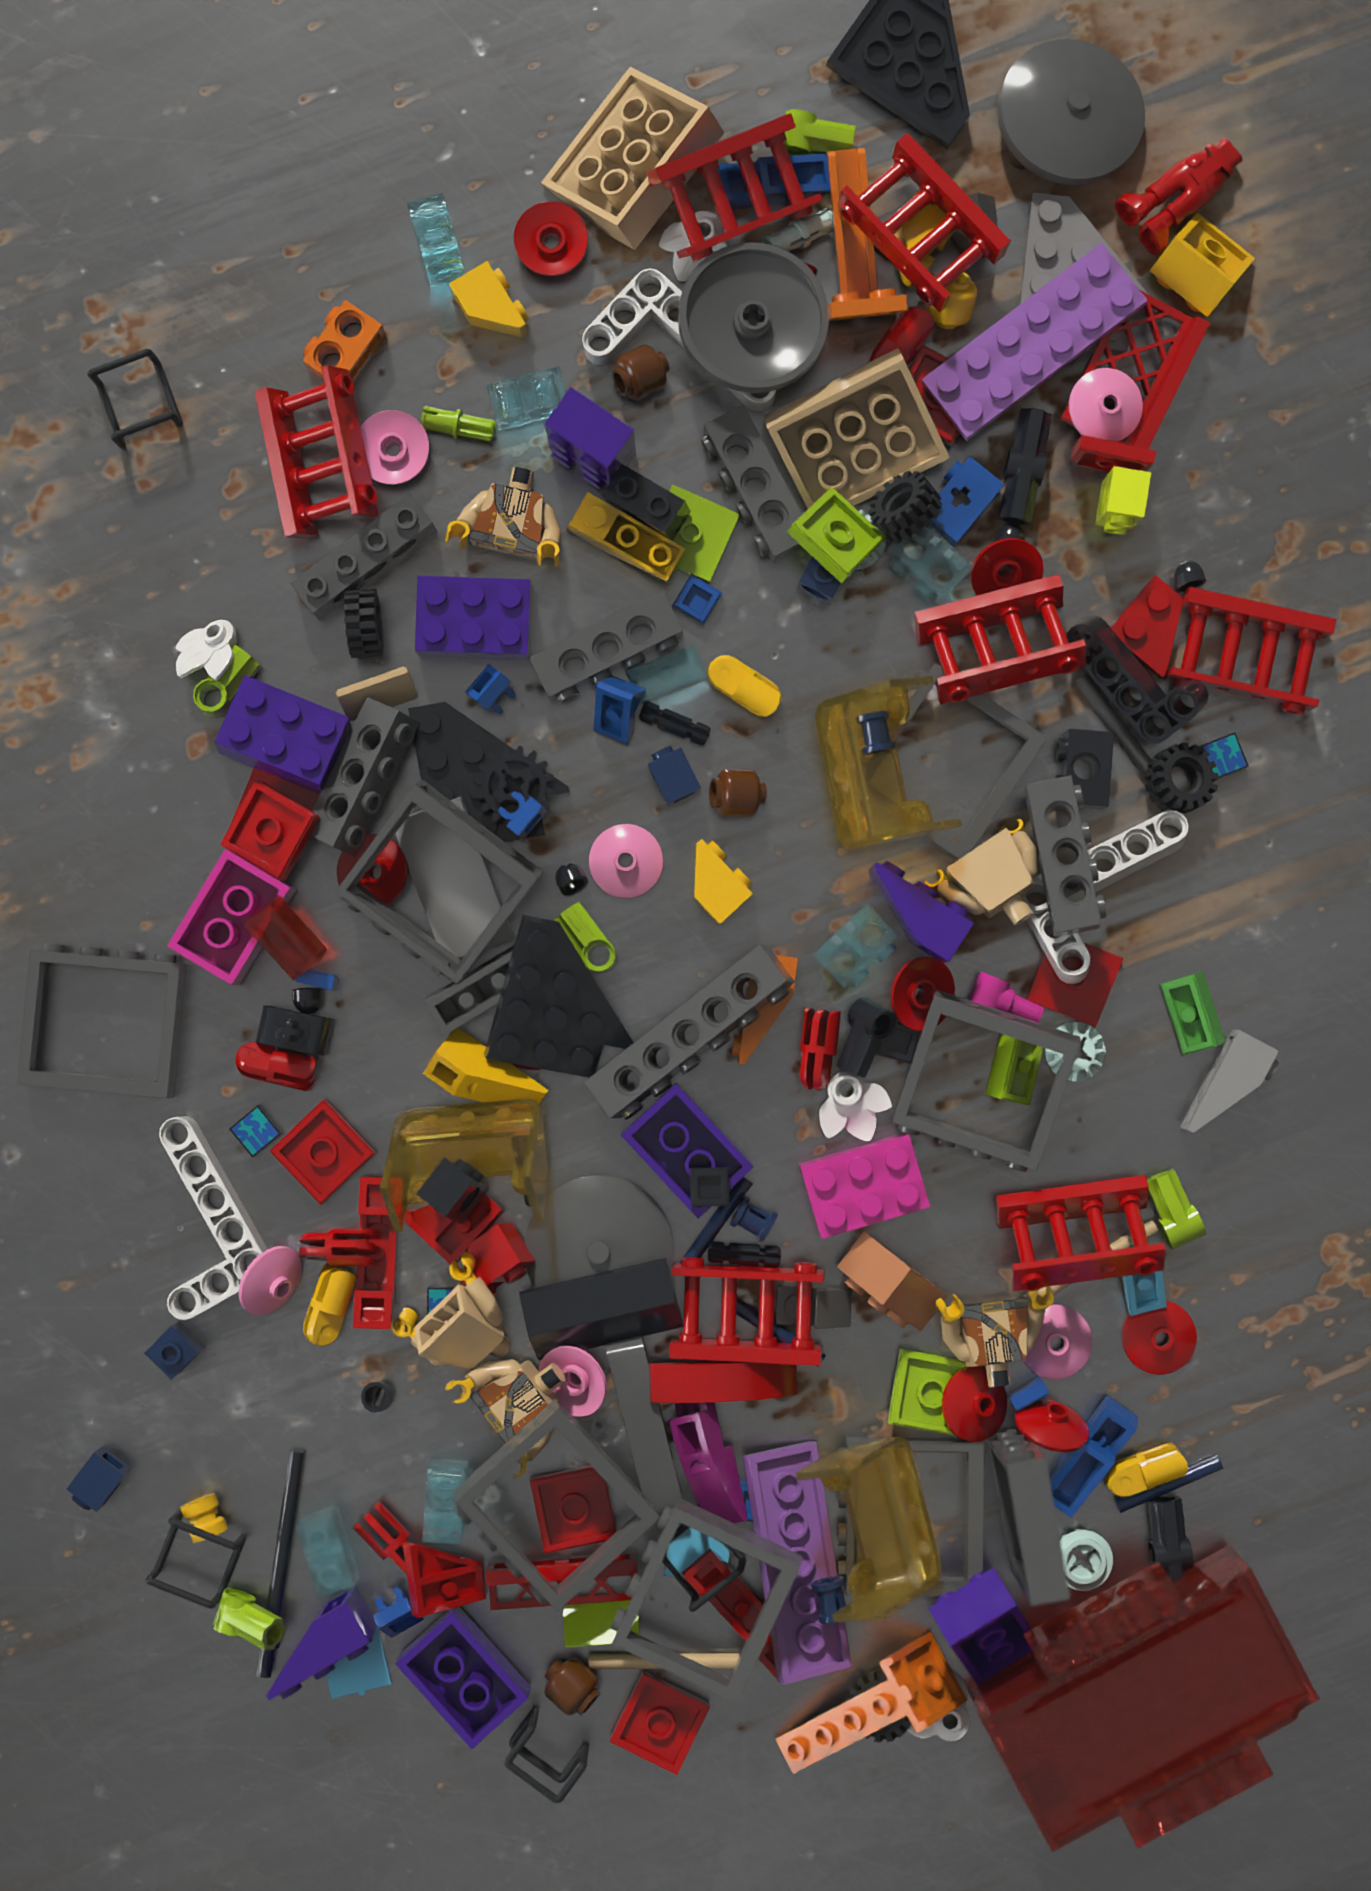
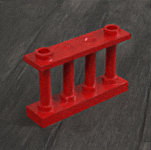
M791 113L646 172L651 186L663 182L665 189H670L691 245L676 252L679 259L691 256L693 262L703 259L713 253L712 246L789 214H791L792 220L813 213L811 205L823 201L821 194L804 198L784 143L787 140L785 132L796 128ZM764 141L766 148L770 147L791 203V205L771 212L750 155L754 153L751 146ZM727 155L731 156L732 161H737L757 215V219L740 226L737 224L717 170L720 167L718 159ZM697 168L699 175L703 174L724 230L723 233L706 240L703 237L683 183L686 181L684 173Z
M906 133L896 142L892 156L894 165L859 196L846 185L841 190L838 206L842 217L850 225L856 224L916 287L919 298L927 306L933 305L940 313L945 309L950 297V293L945 288L981 257H987L995 265L1005 256L1011 240L928 153ZM902 177H910L919 186L920 192L883 223L868 207ZM929 203L936 204L945 213V219L914 247L908 250L894 234ZM955 230L962 231L971 241V246L934 277L920 261Z
M330 365L322 366L324 384L289 396L288 391L269 387L254 391L285 537L306 540L318 536L316 527L318 519L351 509L352 515L372 518L379 516L376 504L378 496L372 485L353 394L354 383L348 369ZM328 399L332 420L296 432L293 417L294 411ZM336 436L340 457L304 469L301 447ZM343 472L347 494L312 505L308 489L309 483Z
M1059 574L914 612L916 635L919 644L934 643L945 676L937 678L940 705L949 702H962L972 696L1059 673H1072L1078 668L1086 666V643L1084 639L1069 643L1057 609L1063 607L1064 590ZM1042 614L1054 647L1033 653L1021 618ZM1005 623L1018 657L996 662L984 628ZM970 633L981 667L960 672L948 638Z
M1189 587L1183 592L1182 608L1190 609L1189 614L1192 615L1181 669L1172 667L1164 677L1166 680L1174 681L1173 687H1177L1186 680L1194 679L1203 683L1207 689L1283 705L1282 711L1296 715H1305V710L1310 711L1318 707L1319 699L1306 697L1305 692L1316 643L1320 642L1321 638L1325 639L1334 634L1337 619ZM1212 614L1226 617L1225 622L1228 623L1217 677L1195 672L1207 618H1211ZM1248 622L1262 625V631L1265 632L1253 685L1232 680L1243 626H1248ZM1285 630L1299 633L1298 638L1301 639L1290 693L1268 688L1279 636L1284 634Z
M1146 1175L997 1195L996 1217L999 1229L1013 1228L1021 1263L1012 1264L1013 1292L1021 1290L1037 1291L1043 1287L1135 1274L1150 1275L1157 1271H1164L1165 1244L1149 1245L1140 1209H1147L1149 1186ZM1124 1212L1134 1247L1111 1250L1103 1215ZM1086 1217L1088 1218L1096 1252L1074 1255L1065 1220ZM1048 1222L1051 1224L1059 1258L1036 1261L1028 1225Z
M684 1257L682 1258V1264L676 1263L672 1267L673 1276H685L684 1327L679 1337H674L670 1342L669 1358L821 1365L823 1345L815 1344V1339L811 1338L813 1282H823L825 1279V1270L817 1269V1264L798 1262L794 1263V1268L704 1264V1258ZM700 1277L722 1278L721 1334L717 1335V1339H702V1333H698ZM737 1279L760 1280L758 1336L754 1337V1341L739 1340V1335H736ZM775 1280L798 1281L796 1338H792V1343L777 1342V1337L773 1336Z

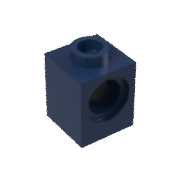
M812 556L799 580L797 588L830 605L842 583Z
M668 746L651 755L653 761L648 763V768L667 807L701 791V786L681 747L673 750L672 746Z
M178 1321L170 1326L144 1354L172 1380L206 1346Z
M101 1447L92 1454L66 1490L73 1494L72 1500L78 1506L85 1510L93 1509L97 1512L107 1503L131 1471V1468Z

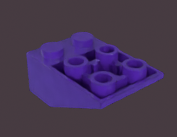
M885 861L882 865L878 862L872 865L869 872L909 942L943 963L950 962L974 924L966 919L969 912L954 902L950 901L944 905L936 900L934 897L937 892L920 881L914 883V885L902 878L905 872L889 861Z
M357 1586L322 1606L267 1693L268 1700L273 1699L279 1694L282 1699L293 1695L302 1688L301 1683L313 1675L315 1680H318L332 1672L336 1668L334 1664L346 1656L351 1661L369 1649L367 1644L373 1641L372 1636L377 1628V1624Z

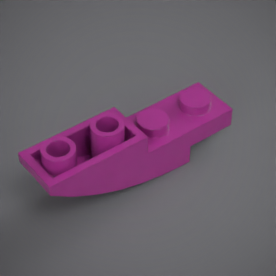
M715 1402L675 1403L677 1418L669 1419L681 1465L700 1507L732 1523L748 1521L733 1446H723Z

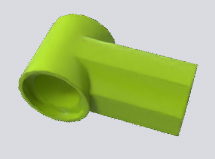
M791 109L785 112L784 115L792 114L796 128L785 132L787 140L784 143L789 156L826 154L829 151L852 149L856 126L820 120L815 114L804 110Z
M236 644L232 648L234 653L233 660L225 673L217 681L209 675L207 679L199 682L194 689L193 698L195 704L209 717L219 718L227 714L244 675L252 678L261 668V665ZM212 690L221 691L222 697L216 706H205L204 698L208 692Z
M579 901L553 920L560 922L590 970L602 974L614 969L618 962V952L615 946L610 943ZM598 946H605L610 952L609 961L603 966H595L591 961V953Z
M1175 1169L1161 1172L1147 1179L1149 1186L1148 1194L1159 1216L1157 1220L1159 1228L1171 1250L1206 1235L1203 1221L1194 1205H1190Z
M231 1588L224 1589L212 1625L213 1629L228 1636L242 1637L263 1650H273L283 1640L286 1632L283 1618L255 1604L256 1598L247 1592Z

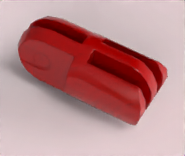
M917 306L907 308L908 310L900 313L873 350L869 362L899 348L906 365H908L933 331L934 320L932 314L927 309Z
M804 1008L799 1052H802L800 1081L808 1090L814 1087L817 1091H820L827 1087L829 1083L832 1059L837 1054L841 1011L833 1010L829 1014L824 1009H818L815 1012L813 1008Z
M248 1042L242 1045L236 1052V1068L241 1075L247 1078L302 1091L311 1090L315 1085L316 1059L313 1055L258 1042Z
M332 1228L328 1233H305L300 1237V1243L320 1247H301L298 1251L302 1258L327 1261L331 1266H374V1259L349 1256L348 1254H374L376 1245L371 1242L348 1239H376L377 1230Z
M379 1501L374 1507L399 1533L393 1538L370 1512H367L363 1518L388 1543L384 1548L358 1522L352 1528L382 1560L390 1557L407 1575L405 1560L395 1550L399 1546L403 1548V1543L408 1542L406 1539L410 1532Z

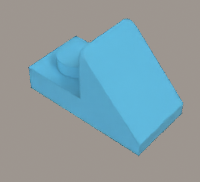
M1157 1271L1150 1275L1135 1274L1122 1276L1126 1306L1130 1316L1167 1307L1163 1271Z

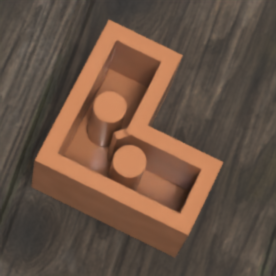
M865 1231L837 1266L848 1276L844 1283L861 1296L865 1292L869 1293L871 1297L867 1302L902 1328H905L909 1323L921 1332L938 1310L936 1301L940 1298L945 1301L948 1297L927 1278L902 1261Z

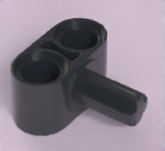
M263 1005L256 1042L325 1056L333 1019Z

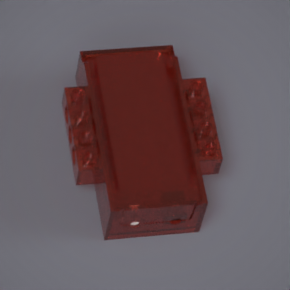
M1231 1544L1193 1564V1568L1185 1570L1183 1575L1174 1581H1171L1169 1575L1159 1562L1154 1563L1023 1634L1032 1653L982 1684L977 1685L975 1682L966 1687L985 1729L990 1735L992 1742L1052 1852L1121 1816L1137 1848H1140L1271 1777L1274 1774L1257 1741L1294 1722L1302 1709L1320 1700L1251 1567Z

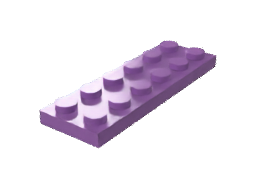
M1101 242L925 376L921 384L964 439L968 441L1143 308L1148 300Z
M808 1441L744 1455L743 1461L755 1534L803 1556L801 1567L770 1632L778 1683L786 1685L852 1668L845 1620L827 1624L820 1623L818 1615L821 1611L817 1593L812 1591L811 1584L818 1579L838 1576L817 1442ZM759 1560L766 1600L779 1569Z

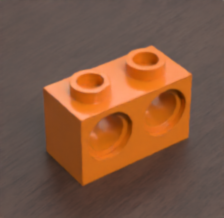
M345 299L340 307L335 306L332 308L325 319V329L319 337L314 336L308 342L303 352L305 357L302 361L307 369L322 380H324L321 370L323 358L330 353H336L340 355V361L335 367L348 369L349 375L354 381L386 335L382 324ZM350 323H358L362 326L360 333L354 337L343 335L344 328Z

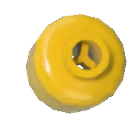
M965 272L945 288L950 293V297L944 310L939 313L933 305H926L925 307L932 314L936 325L943 329H954L957 326L966 324L972 318L978 290L970 276Z

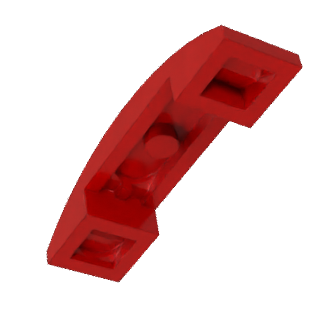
M360 1177L359 1229H376L377 1238L359 1239L360 1241L374 1243L376 1250L374 1254L370 1255L358 1254V1256L374 1259V1266H357L353 1328L391 1329L397 1265L398 1178Z
M751 1362L649 1364L650 1402L713 1403L761 1400L797 1395V1365Z
M710 1548L682 1572V1576L703 1596L734 1570ZM740 1576L709 1600L746 1642L764 1602ZM769 1634L758 1659L777 1679L771 1634Z

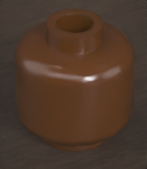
M641 345L617 357L615 368L612 370L613 382L622 396L628 395L636 401L641 400L665 387L669 363L661 351L656 352L651 346Z
M723 769L718 773L717 778H713L710 782V804L713 808L717 809L721 816L752 817L757 813L760 804H765L766 784L760 782L754 770Z
M571 1658L565 1663L558 1659L544 1675L548 1680L544 1689L545 1696L568 1716L576 1713L582 1716L594 1704L601 1693L597 1690L599 1678L577 1658Z

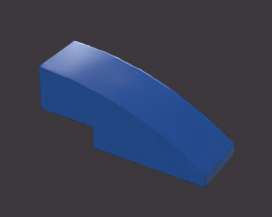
M827 154L789 156L804 198L816 194L824 195L830 193ZM758 157L753 163L768 204L774 205L790 202L774 157ZM719 164L720 167L717 170L732 210L752 208L753 204L738 164Z
M1109 1396L1104 1398L1086 1423L1089 1430L1086 1444L1077 1451L1065 1453L1049 1479L1054 1507L1070 1518L1073 1517L1115 1464V1456L1137 1430L1138 1416Z

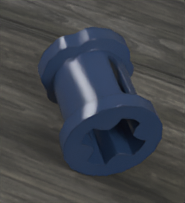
M889 711L872 712L855 717L856 723L861 724L865 743V747L862 748L863 755L877 754L896 749L895 742L891 741L887 724V719L890 717Z
M744 1196L729 1225L732 1227L737 1225L756 1235L757 1241L763 1243L778 1214L774 1211L771 1213L766 1212L750 1203V1198Z
M843 1576L825 1577L811 1584L812 1591L817 1593L821 1611L818 1615L820 1623H835L852 1616L851 1608L846 1606L842 1588L845 1584Z

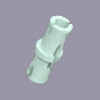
M828 208L806 219L793 220L789 222L788 227L763 237L762 243L770 244L786 251L796 248L804 249L810 246L811 241L834 232L832 211H828Z

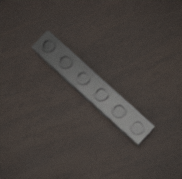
M759 944L584 1083L609 1118L623 1117L627 1120L643 1108L641 1102L651 1094L657 1097L672 1086L670 1079L679 1072H682L684 1075L696 1068L702 1062L699 1058L709 1049L714 1052L728 1043L731 1039L728 1034L738 1026L744 1029L754 1023L760 1017L758 1011L768 1003L772 1006L776 1005L790 994L787 988L794 984L795 981L770 947ZM754 979L758 985V992L754 998L748 1000L744 996L743 987L748 980ZM724 1002L728 1007V1016L723 1022L719 1023L714 1017V1009L717 1004ZM694 1025L698 1029L699 1038L694 1045L690 1046L685 1040V1031L689 1026ZM661 1048H665L669 1053V1062L664 1068H660L656 1063V1054ZM633 1070L640 1076V1085L635 1091H632L627 1085V1077Z

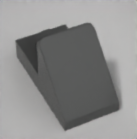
M777 1285L776 1324L796 1325L797 1286ZM812 1287L811 1326H814L815 1329L850 1327L852 1288Z

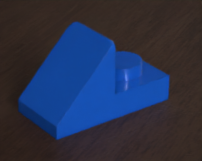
M614 676L599 681L596 686L593 731L628 744L634 732L635 711L645 695L646 689Z

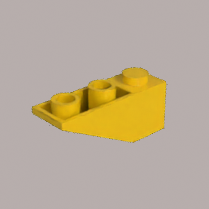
M589 492L586 493L566 529L598 549L666 582L685 550L682 546Z
M459 1027L449 1034L423 1072V1075L454 1096L529 1114L535 1112L549 1091L512 1064L486 1059L484 1054L486 1046Z

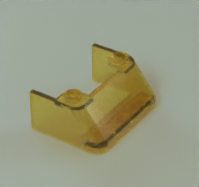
M933 676L888 679L822 701L818 705L815 713L817 734L836 832L840 843L845 848H865L922 837L962 826L961 819L933 822L930 808L923 800L914 799L907 801L897 747L882 753L863 755L862 748L865 747L862 728L861 724L856 723L855 718L872 712L889 711L890 717L887 719L891 741L895 742L893 728L903 725L910 714L908 691L933 684Z
M514 1099L415 1108L401 1113L396 1118L380 1185V1191L395 1232H402L408 1204L426 1203L416 1193L444 1157L454 1163L460 1158L481 1172L484 1177L511 1175L513 1189L520 1194L528 1195L535 1221L543 1220L549 1173L544 1120L537 1101L533 1099Z
M885 1438L832 1452L796 1472L797 1480L820 1478L827 1490L831 1492L844 1490L862 1561L854 1565L848 1577V1588L852 1594L853 1601L833 1614L834 1622L885 1620L938 1583L941 1576V1561L912 1449L905 1438Z

